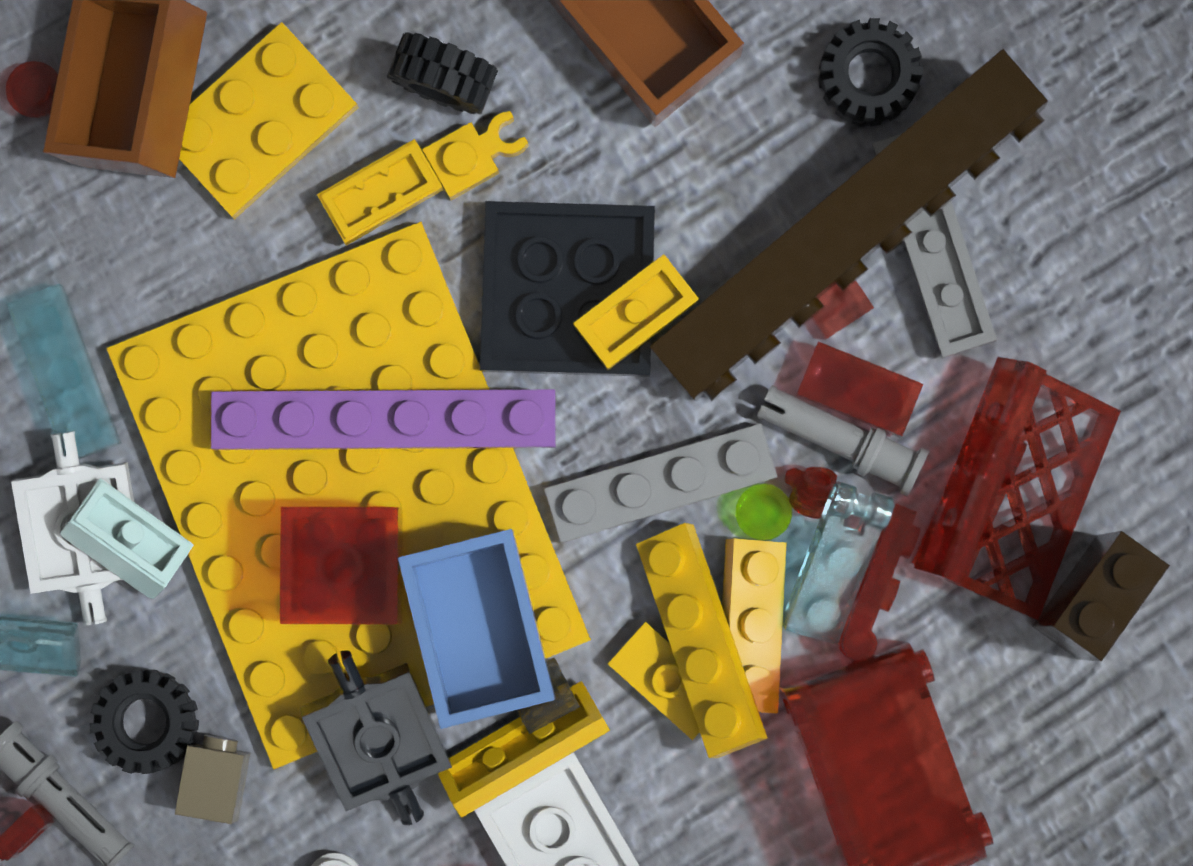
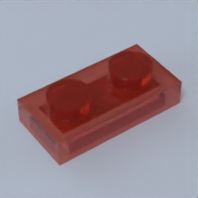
M818 341L796 396L872 427H879L887 433L901 438L923 383Z

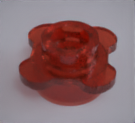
M810 467L805 471L791 468L787 470L784 477L785 483L792 486L789 495L790 505L799 514L809 518H825L831 514L833 508L843 509L848 502V496L840 491L836 484V473L825 467Z

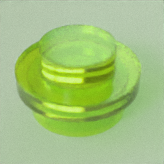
M757 484L741 494L736 504L735 517L738 526L747 536L756 540H771L780 536L788 528L792 518V506L789 498L780 488L771 484Z

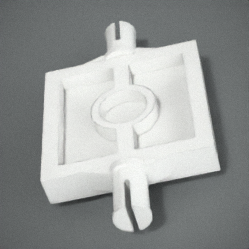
M75 431L54 433L50 436L53 442L57 468L44 475L18 478L11 482L30 594L52 590L78 592L83 625H92L94 621L95 624H100L107 621L101 589L114 581L123 579L64 539L60 532L100 478L134 502L128 462L98 467L79 464Z

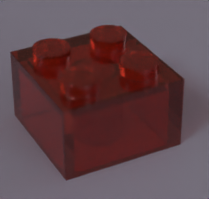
M281 507L280 624H402V573L398 557H402L403 510L399 507Z

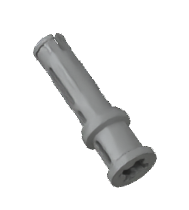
M774 385L770 387L764 400L784 409L785 412L764 403L761 405L756 418L768 421L854 462L852 468L857 470V474L865 476L867 473L878 476L900 487V494L908 497L929 454L928 450L921 448L918 451H914L887 438L886 431L879 427L877 429L871 427L870 431L867 432L777 389Z
M15 721L0 735V769L17 785L15 792L20 797L24 796L26 799H29L32 796L103 866H115L134 847V844L131 841L129 842L91 803L57 772L60 768L57 764L58 760L53 755L45 756L22 734L23 726L18 721Z

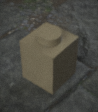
M204 735L203 745L196 743L188 745L175 815L227 824L237 822L240 816L251 753L237 751L238 740L219 736Z

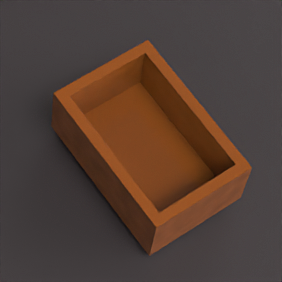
M73 0L43 152L80 167L176 178L207 12L184 0Z
M548 0L654 127L659 125L738 60L744 47V42L708 0Z

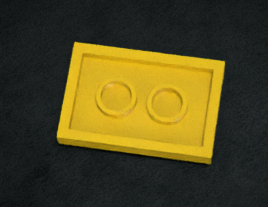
M281 22L189 105L179 160L235 220L359 107L317 59Z

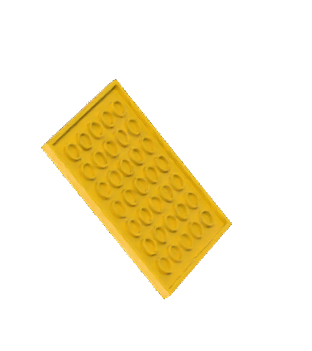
M422 222L106 348L179 533L194 544L188 553L273 770L318 752L301 717L300 707L331 695L340 688L331 666L328 664V659L336 653L344 671L347 672L342 663L340 652L350 651L361 678L374 677L407 663L426 706L434 704L398 557L512 529L545 658L591 640L513 448L211 449V392L489 390Z

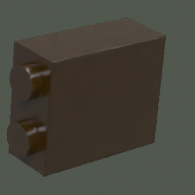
M1123 531L1097 535L1032 627L1078 660L1103 661L1170 565Z

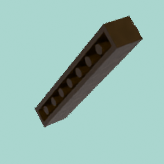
M1004 49L1000 50L659 338L650 348L694 400L698 401L706 395L712 402L737 381V378L732 374L733 370L748 358L755 365L758 364L781 344L775 335L793 321L800 328L825 307L819 298L834 285H837L844 291L869 270L863 261L878 248H881L887 255L913 233L907 224L916 216L925 211L931 218L957 196L951 187L960 179L969 174L976 180L1001 159L995 152L998 147L1012 136L1020 143L1045 122L1039 113L1045 109L1048 100Z

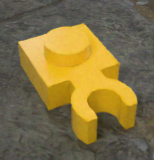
M511 111L496 115L491 120L488 131L480 136L472 122L422 149L451 201L498 175L499 170L493 161L494 158L499 155L515 157L522 154L528 148V141L525 137L518 139L514 143H505L499 137L500 130L514 122Z

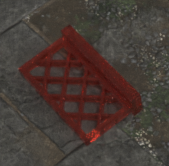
M997 357L914 568L930 576L950 582L1028 618L1039 620L1121 411L1046 374L1047 370L1031 362ZM1040 387L1049 391L1055 413L1036 422L1032 407ZM1066 399L1074 404L1068 406ZM1089 410L1099 416L1090 438L1079 443L1072 417ZM1059 424L1066 450L1047 459L1040 433ZM1027 440L1034 466L1015 475L1011 460L1017 445ZM1070 461L1074 479L1070 489L1058 495L1051 470ZM1038 477L1046 502L1026 511L1019 486ZM1006 493L1014 518L994 528L990 513L996 498ZM1049 514L1054 528L1049 542L1037 547L1030 523ZM1018 530L1025 554L1005 564L998 539ZM986 547L993 571L976 580L966 576L975 551ZM1029 566L1033 582L1027 598L1023 602L1015 598L1009 576ZM997 583L999 590L994 589L990 586Z

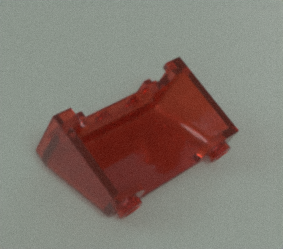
M909 642L900 643L779 686V692L786 712L790 714L794 726H798L799 730L795 731L797 739L801 743L839 849L837 851L841 862L846 866H971L987 858L985 847L994 844L983 813L973 814L928 690L927 684L935 681L928 657L924 649L914 652Z

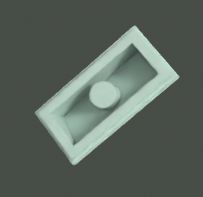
M101 478L60 532L64 539L150 599H154L165 589L194 546L190 541Z

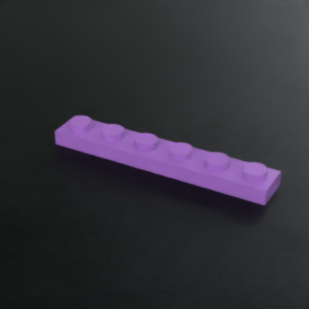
M555 389L211 392V449L556 448Z

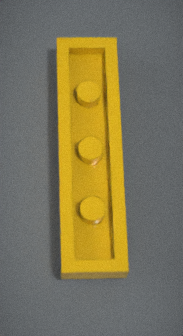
M683 523L637 543L636 546L708 757L720 758L767 739L766 731L694 524Z

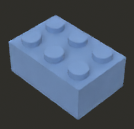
M512 529L398 557L440 729L556 699Z

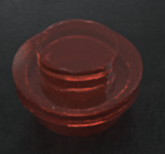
M38 61L25 62L17 66L11 72L6 82V96L10 105L25 117L41 118L51 113L58 73L51 66Z

